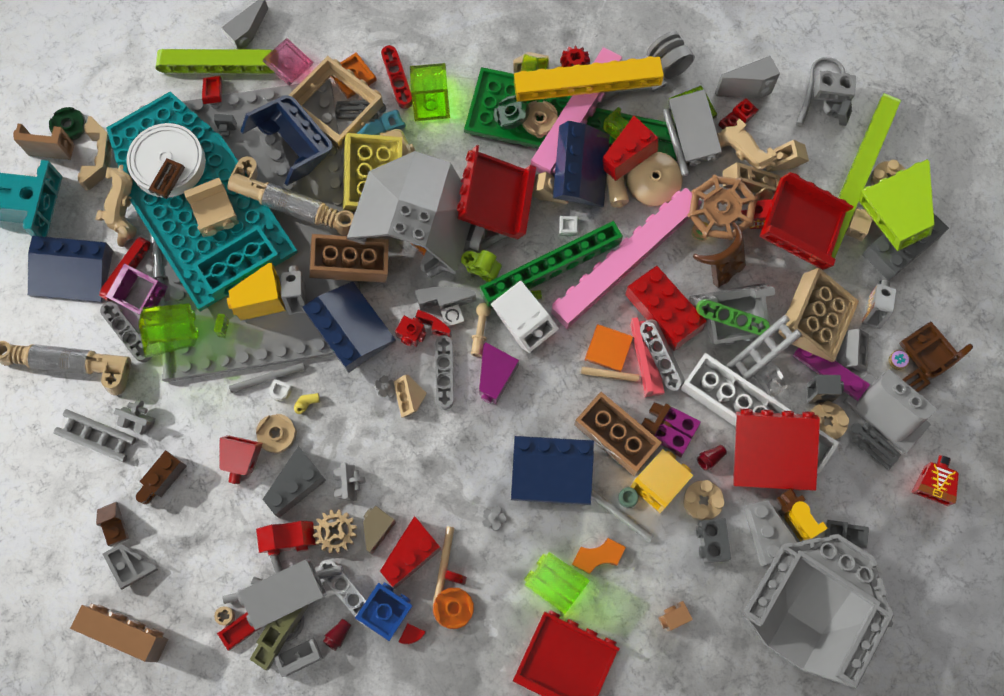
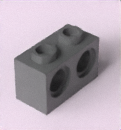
M816 375L807 384L808 403L834 402L844 391V383L841 381V376Z
M726 518L701 520L698 523L699 526H696L697 538L701 540V546H699L700 559L703 558L704 563L731 560ZM707 526H712L716 530L715 536H710L707 533ZM710 546L718 549V556L715 557L710 554Z

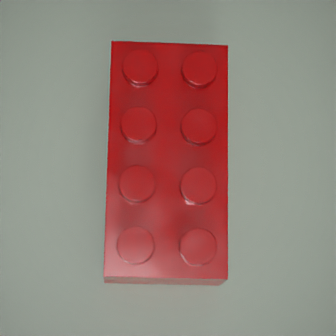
M657 265L627 286L625 296L646 320L653 319L657 321L668 345L673 351L704 329L707 321L698 314L696 308Z

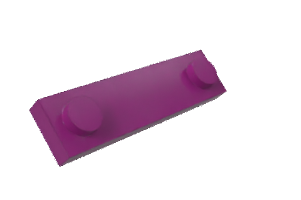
M798 348L793 354L795 359L819 375H840L841 381L844 383V392L857 401L870 386L869 383L836 361L830 362L801 348Z

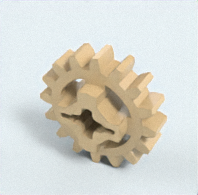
M339 509L336 514L333 510H330V515L328 516L322 513V520L317 518L319 526H313L317 530L313 537L319 538L316 544H323L321 547L323 551L329 548L328 551L332 554L334 549H336L337 553L340 554L341 548L347 551V544H354L351 538L357 537V534L353 533L357 526L351 525L355 520L353 518L348 519L349 514L347 512L342 515V511ZM337 519L336 522H328L329 520ZM345 524L348 526V535L344 531ZM323 528L326 531L325 539L322 535ZM333 528L337 529L339 531V534H333L331 530ZM339 540H342V541H343V542L340 543V544L332 545V544H334L335 541H339Z

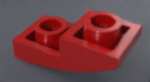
M745 98L733 108L731 113L720 120L718 125L722 129L736 126L739 119L746 124L759 109Z

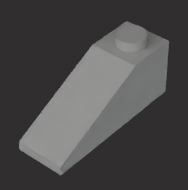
M257 0L221 27L225 37L236 49L246 47L253 40L268 11L266 0Z

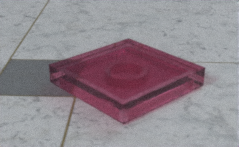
M288 38L263 59V62L289 86L314 63Z

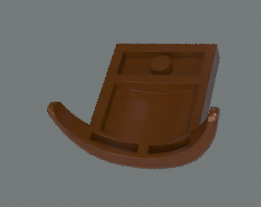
M735 222L732 225L736 231V237L726 250L714 255H693L695 260L711 265L713 284L718 288L728 283L736 273L741 272L746 266L743 234Z
M931 321L899 343L924 373L923 376L927 380H932L947 371L973 349V345L968 344L957 352Z

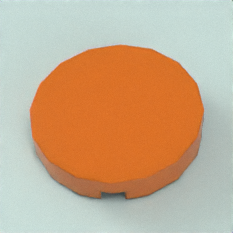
M460 588L442 590L436 596L433 603V614L436 621L448 629H458L465 626L474 613V604L471 596Z

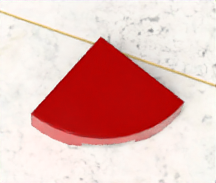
M448 570L445 574V579L462 585L466 583V576Z
M407 623L399 643H415L425 635L426 631Z

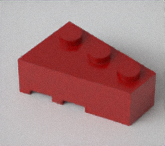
M633 116L603 156L604 171L617 181L658 151V137L638 118Z
M414 516L380 572L390 585L396 589L442 549Z

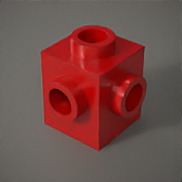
M405 315L395 330L396 337L401 339L402 343L407 346L414 345L416 347L419 342L422 343L427 332H425V326L421 320L415 317L411 319Z

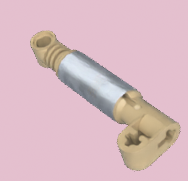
M246 156L238 161L229 178L228 190L255 199L261 205L279 210L285 214L287 213V215L289 214L316 225H329L330 228L336 229L339 234L348 235L354 217L352 212L347 210L338 212L336 209L333 211V208L329 209L325 203L269 182L257 181L258 171L255 159Z
M0 341V364L4 366L20 364L32 369L87 375L94 372L103 373L101 383L111 395L122 394L126 388L131 369L130 357L98 354L87 349L38 344L20 346Z

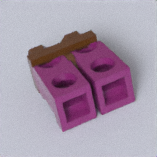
M654 402L649 413L657 417L655 423L645 418L641 425L662 442V446L673 451L675 455L681 458L701 421L671 407L667 403L663 406Z

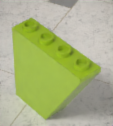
M928 159L917 162L906 170H900L894 176L884 178L879 183L867 186L861 191L860 204L897 251L930 236L932 233L934 213L930 162Z

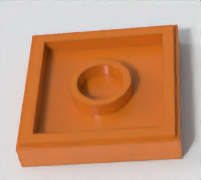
M357 52L340 62L343 68L346 70L350 69L359 80L363 79L368 86L377 81L376 76ZM331 76L347 99L357 94L336 77Z
M597 324L585 361L621 372L633 336Z

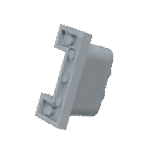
M760 283L689 296L690 303L694 306H697L699 301L708 299L762 317L769 322L766 296L775 295V290L772 286ZM708 303L706 306H702L704 313L706 311L715 312V309L708 307ZM722 309L719 313V317L722 320L729 316L727 309ZM740 315L737 319L738 325H744L747 321L745 315ZM705 318L711 343L714 345L720 343L731 345L737 343L736 340L742 339L744 341H753L755 337L760 336ZM751 323V325L757 327L758 330L760 328L763 329L764 325H762L761 323Z
M890 369L877 379L868 373L863 380L869 383L870 386L857 401L848 396L843 403L906 454L931 425L927 419L932 416L937 408Z

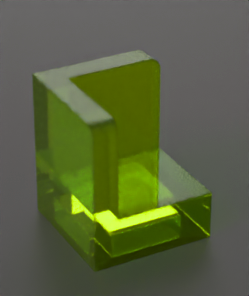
M524 54L521 71L546 70L548 58Z
M617 107L604 120L603 130L614 139H617L629 123L620 115V107Z

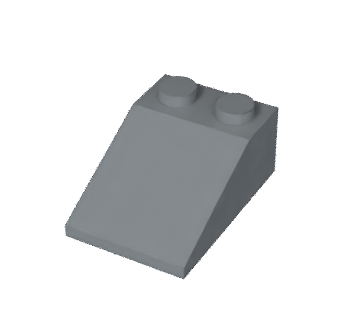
M771 56L765 57L721 74L715 94L716 96L757 98L762 95L763 97L768 96L772 93L780 72Z

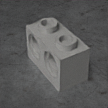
M820 71L815 79L814 99L843 103L844 99L852 100L855 96L856 76L848 73L840 74L831 71Z

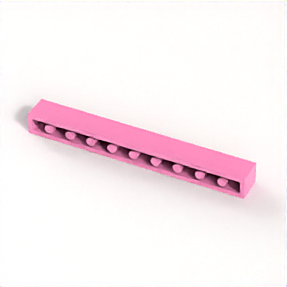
M687 188L681 192L677 191L669 203L665 202L659 208V212L656 215L652 214L647 218L644 226H638L629 239L626 237L619 244L620 247L616 251L613 249L607 254L605 261L598 262L589 275L586 273L579 280L580 283L576 287L571 286L566 291V296L562 299L558 298L552 304L551 314L566 329L574 324L689 219L687 214L690 210L692 193ZM699 200V202H698V208H697V210L700 209V206H701V204H702V202H701L700 200Z

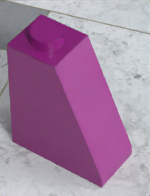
M486 342L483 345L479 395L483 401L489 404L491 402L497 404L517 370L519 360Z

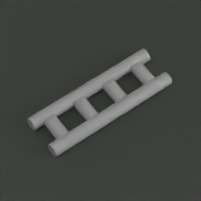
M785 314L732 359L727 366L731 370L737 367L742 374L741 377L749 381L801 337L802 333L798 329L792 333L786 325L790 318ZM780 329L786 336V339L777 345L771 336ZM765 342L772 351L763 358L756 349ZM751 355L757 364L748 370L742 361Z
M68 409L64 410L63 416L68 419L63 429L60 427L54 429V434L118 461H126L127 455L122 454L127 443L132 445L135 443L136 437ZM75 421L85 425L80 436L70 432ZM92 429L102 432L97 443L87 439ZM109 436L120 439L115 450L105 446Z

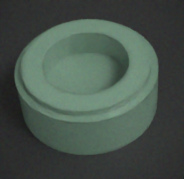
M630 487L622 489L618 495L619 503L625 508L634 507L639 499L637 491Z

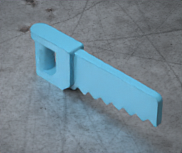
M394 110L383 114L379 120L375 119V122L371 121L370 124H365L357 134L380 135V133H385L387 130L403 129L406 127V124L402 122L399 111ZM390 118H394L395 125L390 126Z

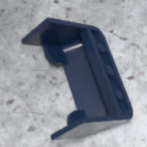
M284 95L245 115L241 128L242 134L256 127L267 135L278 132L299 156L289 170L284 183L286 186L310 174L332 149L330 139L292 96Z

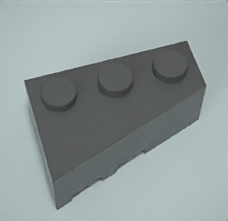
M298 446L262 500L273 514L280 518L324 483L326 479Z

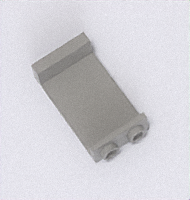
M705 89L669 99L670 112L672 111L686 164L693 167L705 160L712 162L719 159L718 157L721 156L722 150Z
M307 558L239 591L240 596H238L241 606L247 610V620L250 626H254L256 630L323 598L327 594L311 558Z

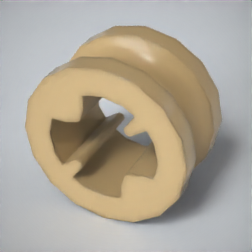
M223 606L216 610L214 618L218 624L226 626L234 621L235 613L231 608ZM227 610L229 619H224L222 622L220 614L225 613Z

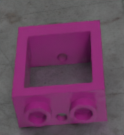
M124 264L106 297L143 317L151 319L168 286ZM138 276L153 283L140 309L125 301Z

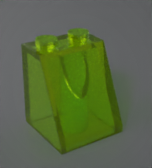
M445 63L410 66L411 96L415 121L450 118Z
M190 303L142 308L138 325L145 358L195 345L196 340L199 339V330L194 325L196 315L195 311L191 310Z
M549 552L547 556L543 554L536 563L539 566L535 572L530 570L524 578L526 581L524 587L561 616H564L590 580Z

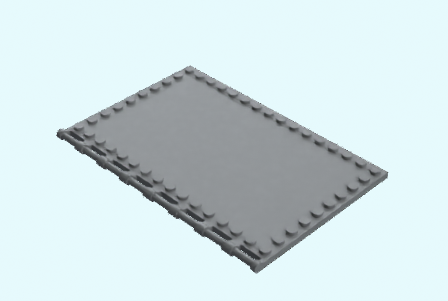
M328 79L302 106L339 134L331 79ZM299 84L222 95V102L203 104L202 98L182 101L192 112L196 113L201 120L220 135L222 132H219L214 122V115H233L237 122L236 130H230L229 136H222L238 161L246 156L255 159L258 171L257 181L277 185L259 137L264 135V133L256 127L242 134L241 128L246 113L279 97L289 95ZM278 133L291 168L299 156ZM332 145L330 153L307 176L296 181L300 194L314 198L317 201L319 200L325 203L329 209L333 208V211L336 209L338 212L343 211L344 169L341 151ZM270 208L298 251L297 254L274 267L279 275L280 284L281 274L288 272L287 268L289 266H298L305 281L308 303L319 295L352 282L349 280L309 278L312 234L344 235L339 234L336 229L330 228L329 225L312 224ZM150 233V243L153 246L154 255L153 278L163 284V280L168 279L170 301H165L164 295L156 308V314L159 315V349L162 351L164 373L162 374V381L170 382L335 355L306 313L288 315L285 307L283 312L240 321L237 315L233 314L232 309L228 307L227 298H229V295L200 312L169 262L167 261V266H162L161 249ZM353 281L360 290L359 281ZM172 314V337H168L167 315ZM225 318L227 319L229 324L227 325L226 323L225 325L227 326V330L225 329V331L227 332L226 334H224L221 330L222 328H225L223 327V323L226 322ZM170 350H175L176 373L171 372Z

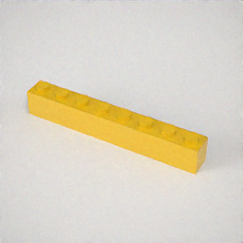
M649 56L643 59L631 58L625 61L613 60L608 63L595 62L590 65L578 64L572 67L538 69L528 72L520 71L514 73L516 100L521 102L661 86L664 75L660 57Z

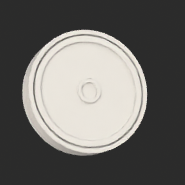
M164 123L149 127L142 131L129 147L127 153L129 173L137 185L150 195L162 197L157 196L155 193H150L148 189L166 158L178 162L185 167L169 197L181 195L184 191L191 189L203 175L206 163L204 150L197 137L181 125ZM170 164L168 170L166 171L165 175H166V174L168 173V171L170 170V168H171V166H172L171 164ZM163 178L160 184L158 185L157 189H159L160 185L162 184Z

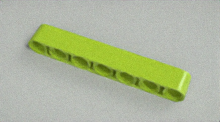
M159 49L157 51L155 69L162 73L272 74L277 72L279 54L274 50Z

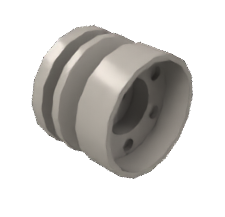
M671 31L660 36L650 45L646 54L648 57H660L664 80H670L679 76L693 63L695 58L688 46L684 45V41L677 31Z

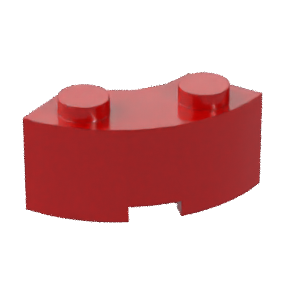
M313 521L271 524L257 528L259 553L276 556L281 551L295 549L296 552L308 551V547L316 545V539L313 537V534H315Z

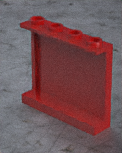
M476 145L466 155L467 166L463 172L464 183L460 188L461 200L457 205V219L518 240L527 231L536 167L529 165L525 169L478 152L479 145Z
M789 172L780 178L759 237L825 270L834 266L836 259L831 257L845 214L852 210L854 206L848 204L844 199L835 197L831 192L817 187L814 183L800 178L798 174Z
M741 409V412H736L733 485L816 491L820 429L819 416L815 415L814 412L808 411L802 412V414H794L793 411H782V414L773 413L772 410H761V413L753 412L752 409Z
M549 610L548 613L544 611L513 682L541 696H598L615 656L620 649L616 646L617 642L607 637L605 640L597 637V632L588 628L584 631L578 628V623L570 619L565 622L559 619L560 614Z

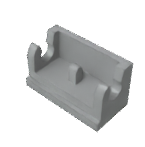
M313 637L298 646L278 654L275 657V662L281 677H287L323 659Z

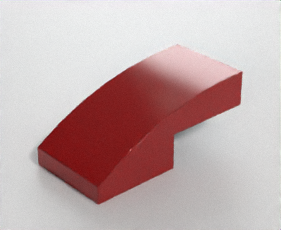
M417 310L415 317L421 320L423 324L432 326V334L437 336L446 335L451 338V330L441 320L427 312Z

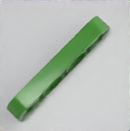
M708 299L699 301L696 306L698 314L705 318L757 335L763 334L770 327L769 322L762 317ZM708 303V307L715 309V312L706 311L704 313L702 306H706ZM727 309L729 316L724 320L720 319V311ZM740 315H745L747 318L744 325H738L737 323ZM751 323H761L762 325H764L763 329L760 328L758 330V328L751 325Z

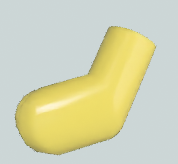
M319 393L300 396L294 405V411L297 414H302L310 404L320 403Z

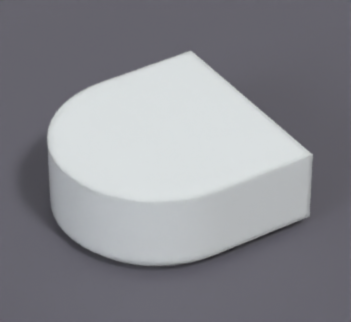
M274 379L270 387V395L276 401H284L289 397L293 386Z

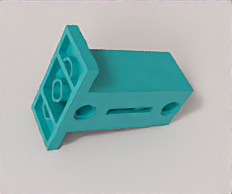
M41 160L40 166L37 168V177L0 173V221L23 223V229L31 236H48L63 178L49 161Z

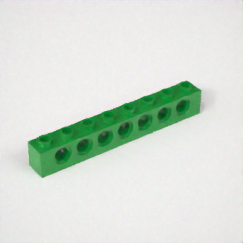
M612 221L481 285L480 294L488 307L493 308L491 303L519 281H522L530 290L619 246L623 235L615 222Z

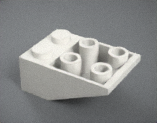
M519 281L491 303V306L519 346L528 353L559 330L547 311L522 281Z

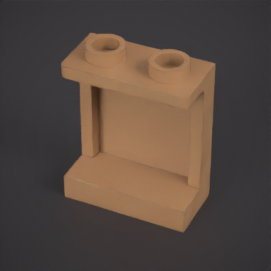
M18 123L13 132L14 141L28 156L71 160L75 144L61 127L54 126L52 136L30 134L23 124Z

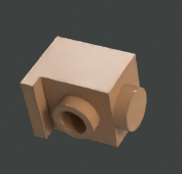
M684 601L677 603V609L673 605L664 610V615L658 617L663 629L666 628L669 632L693 620Z

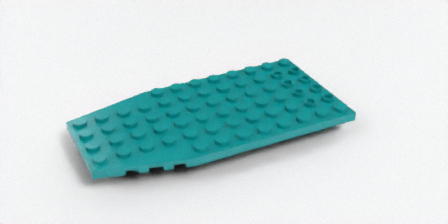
M168 92L111 124L106 129L118 168L120 165H123V171L130 175L127 167V153L133 140L142 131L154 125L164 123L181 125L197 137L205 153V169L194 187L220 178L239 223L230 229H223L213 236L203 237L198 230L195 215L184 193L168 197L167 199L156 197L143 191L133 179L131 194H129L131 197L129 199L197 309L201 312L229 295L230 289L266 264L272 263L275 267L297 254L298 251L269 207L261 205L255 199L227 189L229 178L238 160L220 134L216 133L207 123L201 120L196 113L192 112L172 92Z

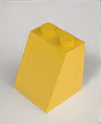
M272 263L266 264L229 290V298H227L228 307L232 309L233 314L237 315L240 321L285 311V305L281 298L279 275Z
M664 449L659 452L630 486L659 513L667 507L693 476L691 469L683 463L681 465L675 460L676 456L673 453Z

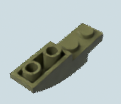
M309 604L267 624L256 642L258 645L250 660L265 671L269 670L289 634L294 632Z

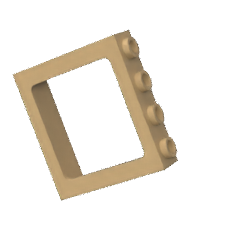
M329 56L289 94V96L296 99L330 139L332 145L340 151L344 147L346 134H357L384 106L382 95L379 91L372 90L363 79L359 80L350 69L346 70L338 60H333ZM331 76L336 77L370 103L340 135L302 106Z

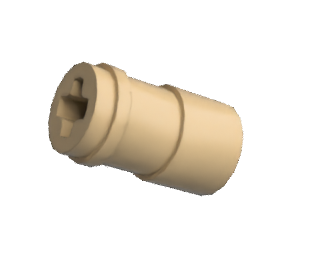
M607 175L606 183L608 184L611 206L621 208L627 205L629 199L624 184V176L615 181Z

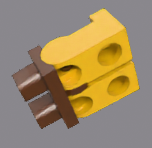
M791 488L781 494L776 501L781 506V509L778 511L781 516L784 515L787 524L798 540L801 542L812 539L828 529L824 522L818 524L810 513L809 506L804 502L806 500L804 496L797 497Z

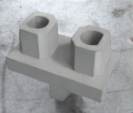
M139 399L135 403L129 402L128 408H115L114 414L118 415L117 426L128 428L130 422L133 421L135 422L133 431L138 434H145L149 425L154 424L156 418L145 415L148 409L143 407L144 402Z
M341 463V467L333 469L334 480H341L342 487L334 489V497L356 501L357 491H360V484L366 482L365 477H359V470H355V465Z

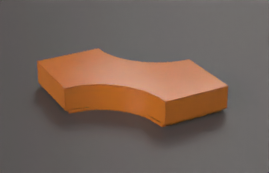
M609 538L597 548L588 549L580 547L572 566L588 574L602 564L617 566L626 547Z

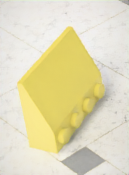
M356 133L346 134L344 139L343 210L356 212L369 171L402 157V137Z

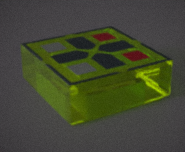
M217 314L214 332L221 338L226 337L229 319L225 314Z

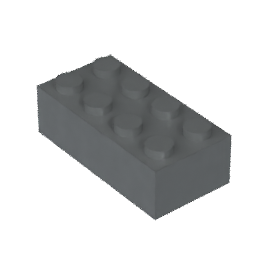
M934 214V227L930 236L897 251L883 234L862 255L890 281L937 241L949 227Z

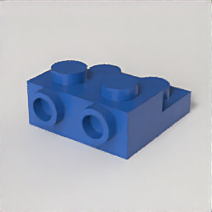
M384 582L382 585L380 583L377 584L355 619L390 641L412 605L408 597L400 594V596L392 592L394 588Z

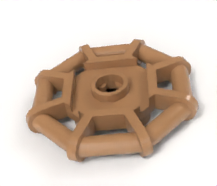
M715 174L705 183L691 191L692 198L687 216L702 232L703 237L729 239V241H732L736 237L735 229L731 230L730 227L733 222L738 219L743 221L738 225L742 232L754 225V214L758 198L748 189L742 178L721 177ZM719 184L733 185V187L723 189ZM713 185L715 186V189L707 195L703 193ZM739 188L746 198L741 199L736 190ZM699 198L704 200L703 209L697 210ZM718 204H727L726 210L720 211ZM748 204L747 216L741 214L742 205ZM704 215L710 222L709 225L706 227L698 216ZM714 225L718 227L724 226L727 232L711 229Z

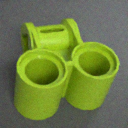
M482 250L481 253L466 251L461 256V262L466 266L467 271L480 276L486 282L496 279L502 268V264L496 261L497 256L486 250Z

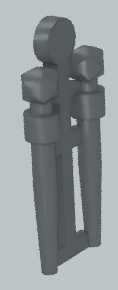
M366 100L337 101L336 119H356L370 103ZM384 103V106L378 112L384 113L387 108ZM341 105H359V106H343V107H341ZM359 111V114L340 115V112ZM378 113L372 117L373 120L378 119Z
M854 423L851 426L853 433H859L862 436L861 438L857 435L854 436L852 442L858 444L860 449L865 450L870 456L890 470L901 454L881 437L878 431L874 428L872 429L868 423H865L863 426L859 423ZM866 439L871 445L868 447V444L863 440ZM878 442H880L882 445H884L886 448H888L891 452H893V453L895 454V457H893V456H892L890 453H888L883 447H881V446L878 444ZM875 447L890 460V463L887 464L872 449Z

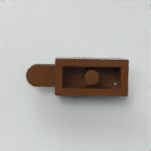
M165 450L139 481L143 486L137 492L136 500L146 505L156 495L162 497L187 465Z

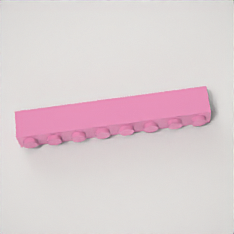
M603 47L593 63H608L613 60L622 61V56ZM605 92L573 95L531 159V165L536 167L537 172H548L551 175L555 173L559 125L567 121L587 124L588 117L593 116L597 108L596 104L598 102L601 103Z

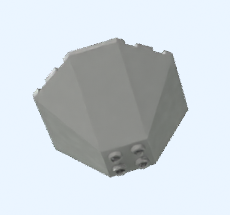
M414 151L369 171L347 239L364 245L368 237L390 236L424 247L440 261L438 269L456 274L471 224L457 219V205L461 200L460 188L463 183L451 162Z
M839 534L783 544L743 612V615L766 647L802 671L855 689L858 687L894 616L886 598L887 593L882 578L879 577L876 568L878 565L875 557Z

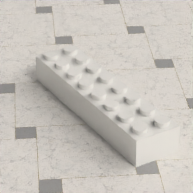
M706 353L681 387L682 391L735 427L736 412H741V409H752L753 412L761 413V410H772L773 413L782 414V411H792ZM820 429L817 476L839 445L838 441Z

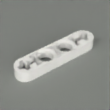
M324 560L320 563L318 570H324L326 564L328 566L333 565V567L338 565L332 560ZM341 573L334 578L332 576L323 578L356 617L358 612L356 613L355 610L360 608L366 602V599L348 577ZM344 579L347 584L346 588L341 591L337 590L335 586L337 580ZM352 594L359 596V603L356 606H351L348 603V599Z

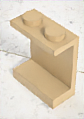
M220 178L184 191L198 223V230L203 237L213 236L218 231L230 229L239 223Z

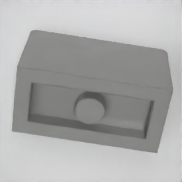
M861 329L847 330L837 354V362L845 368L853 367L860 372L867 371L869 334Z

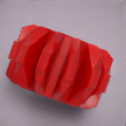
M576 45L574 49L568 47L567 51L563 50L562 57L560 58L561 67H572L578 64L589 65L588 51L584 52L583 47L577 49Z

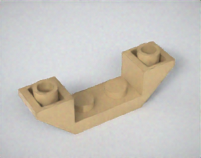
M88 116L84 130L92 141H97L98 153L94 160L95 166H81V171L78 173V182L85 190H90L105 178L107 167L110 168L113 149L108 133L92 116Z

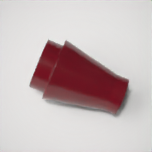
M719 445L701 452L697 457V462L703 470H711L727 455V451L723 445Z
M341 619L338 624L324 635L323 643L334 651L338 647L341 648L352 625L346 620Z

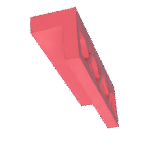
M638 317L632 318L630 328L644 396L664 395L662 377L640 332V326L645 321H639ZM648 326L646 328L647 331H652L651 327Z

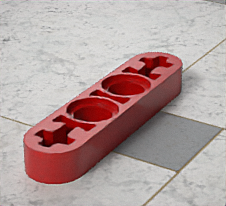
M385 46L381 51V55L396 102L400 108L407 109L411 107L413 99L400 58L394 46ZM389 52L392 55V61H390L389 56L387 55V53ZM393 66H397L399 68V71L396 73H392L390 71V68ZM398 81L404 82V86L401 88H397L395 86V83ZM402 93H404L405 98L407 99L406 102L402 100Z
M143 237L135 240L102 286L99 293L101 298L109 302L112 301L106 295L122 266L126 264L136 269L150 249V241Z

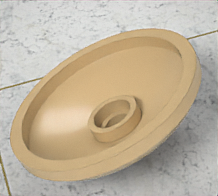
M662 152L654 153L629 171L627 175V184L632 196L640 203L648 206H662L665 202L669 203L673 195L680 191L683 180L678 163L671 156ZM657 173L659 178L655 179L652 175Z

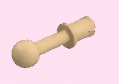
M480 303L476 308L479 318L476 335H472L471 355L474 357H482L483 345L487 340L483 336L486 317L491 313V307H488L487 303Z

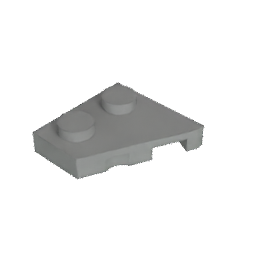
M119 544L102 553L121 590L158 570L155 565L123 544Z

